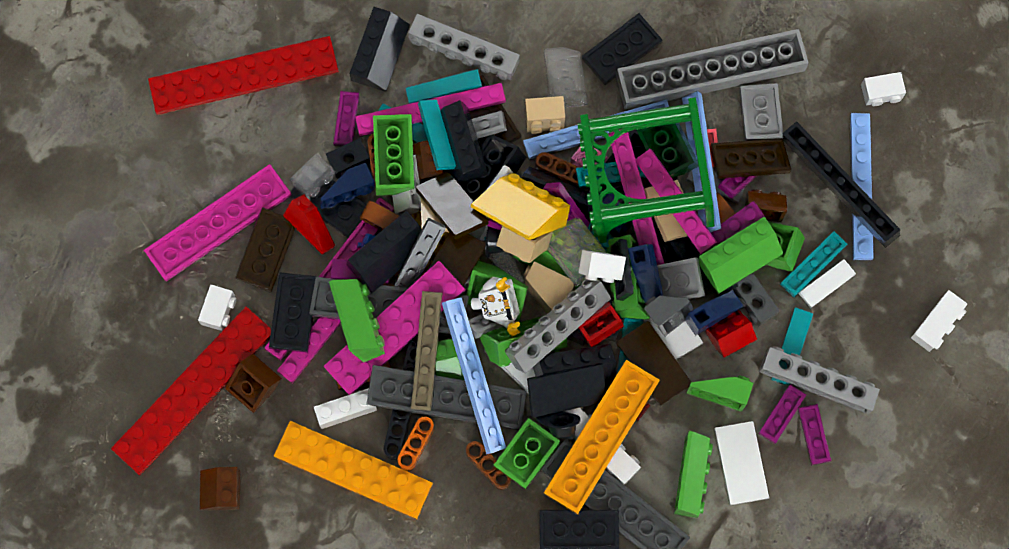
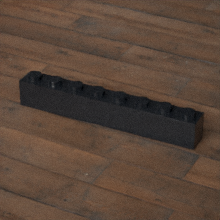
M797 121L782 133L783 141L885 248L900 236V228Z

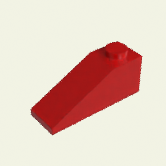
M304 194L292 200L283 216L322 255L333 249L335 244L317 207Z

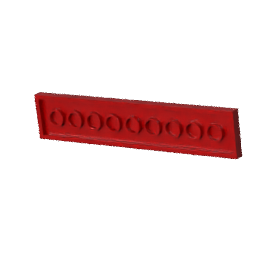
M327 36L148 78L155 113L159 115L338 73L339 71L331 38Z
M245 307L115 443L111 450L138 475H141L229 382L239 363L250 355L255 354L270 339L271 328L248 307Z

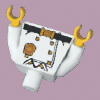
M492 277L483 285L482 290L478 294L479 298H472L471 307L473 310L482 309L485 319L492 320L506 327L508 333L511 336H515L521 333L517 329L520 323L514 322L520 310L512 279Z

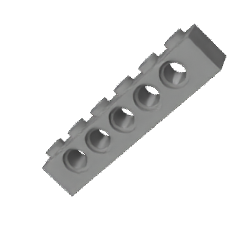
M419 14L416 15L408 32L409 40L413 44L418 46L424 45L432 52H441L450 59L456 58L461 60L467 66H476L484 73L491 72L496 74L502 80L508 79L511 81L520 62V55ZM427 33H433V34H434V35H433L432 37H430V38H428V37L425 36V34H427ZM446 39L451 41L449 44L442 43ZM462 46L468 48L466 51L459 50V48ZM478 53L485 55L483 58L476 57ZM495 60L502 61V64L495 65L493 64V62Z
M584 280L581 286L575 291L570 292L561 303L556 304L552 311L541 317L532 328L527 329L523 336L512 342L509 348L505 350V353L514 367L523 373H527L604 306L611 297L600 280Z
M775 346L766 350L759 369L760 373L867 414L873 411L880 390L875 388V385L870 382L864 381L862 383L857 381V378L852 375H841L834 368H823L818 362L802 360L800 355L793 353L789 355L784 353L783 349ZM780 360L786 362L787 369H782L780 367ZM798 367L805 370V376L798 374ZM816 374L823 377V383L817 382ZM835 381L841 384V390H837L834 387ZM853 388L859 391V397L853 395Z

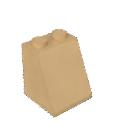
M533 262L532 266L528 265L524 273L525 285L528 286V292L547 314L553 310L556 304L561 303L567 298L570 292L575 291L576 281L537 262Z

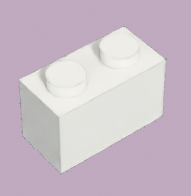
M901 72L864 78L861 84L866 105L879 106L883 102L889 101L890 103H897L906 94Z
M582 250L579 273L586 275L585 279L597 281V277H599L604 282L614 283V279L622 280L626 257Z
M210 285L198 319L199 323L203 326L223 331L224 326L227 327L230 321V309H233L236 303L233 291Z

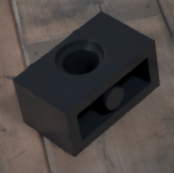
M360 138L326 153L327 160L337 179L352 167L364 163L367 166L370 164V157ZM348 157L354 158L353 162L346 163L344 161Z

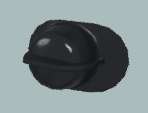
M489 226L485 242L487 258L491 254L503 252L502 248L496 246L501 231Z
M565 411L535 417L538 422L549 427L550 433L554 437L573 439L575 437L576 425L581 421L580 416Z

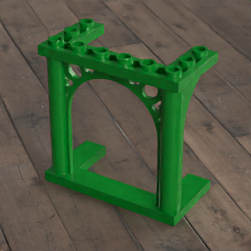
M696 97L688 98L689 104L592 119L588 118V114L580 115L581 122L577 123L580 134L581 152L585 151L586 156L582 158L583 168L588 171V175L584 177L586 187H590L587 199L588 205H592L593 211L589 212L594 237H598L599 244L607 242V234L613 228L632 220L704 209L707 228L715 226L712 194ZM690 121L702 191L651 199H634L619 193L610 184L605 174L604 163L607 151L616 139L636 129ZM609 131V134L614 132V135L610 137L606 132ZM596 136H602L607 140V143L605 145H598L594 139ZM595 149L601 150L602 154L600 156H597V151ZM603 184L606 185V187H607L606 190H604V191H602V186H601V185H603ZM609 193L614 194L615 197L611 203L604 204L602 202L604 196ZM618 200H623L624 204L619 203L617 205Z

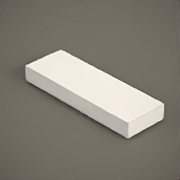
M843 259L800 291L799 295L811 309L854 277L856 273Z

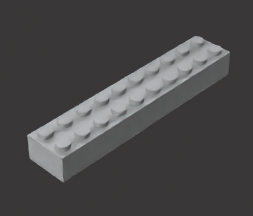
M796 29L618 68L616 79L626 111L666 99L667 101L681 99L696 91L703 94L803 72L806 70L809 62L800 31Z

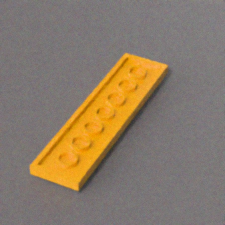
M626 360L544 491V494L578 515L660 380Z
M292 421L289 422L274 454V457L416 520L433 485L432 482Z

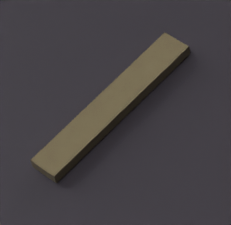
M422 291L411 409L432 410L443 294L440 292Z

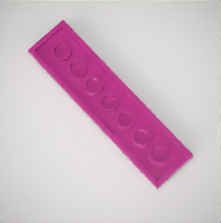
M269 164L144 249V252L167 282L256 221L262 207L272 210L291 197V192Z
M438 261L376 318L380 329H378L379 335L383 337L385 346H383L385 354L367 362H362L349 351L348 345H346L323 367L348 395L353 394L371 377L373 365L382 367L418 334L422 291L443 293L442 302L458 298L466 289Z

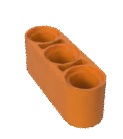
M424 416L417 420L398 455L397 460L401 469L411 471L416 466L434 432V423L431 418ZM424 422L431 425L427 431L420 429V425ZM418 439L422 443L419 448L411 447V442ZM404 457L412 458V463L408 466L403 465L401 461Z

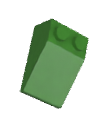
M768 222L776 233L783 255L767 265L792 272L805 237L797 227Z
M479 261L472 270L466 295L469 296L468 305H471L472 298H479L478 294L482 290L483 285L492 277H506L507 280L512 279L520 310L515 321L519 322L528 286L499 267Z
M452 338L439 341L435 368L436 376L464 380Z
M744 376L697 381L690 383L686 393L742 412L747 405L753 382H750V379Z
M528 418L493 466L526 489L560 445V440Z

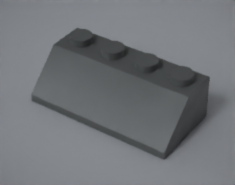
M667 296L652 297L645 303L646 307L644 308L650 319L665 337L685 322L687 314L694 310L687 298Z

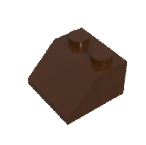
M421 141L413 145V155H416L420 184L444 174V170H436L428 141Z
M758 189L748 191L745 207L755 201L767 221H783L787 213L786 195H781L780 192L762 193L763 191Z
M252 354L239 363L225 389L252 413H255L275 391L282 378Z
M215 467L200 470V510L240 509V469L238 467Z

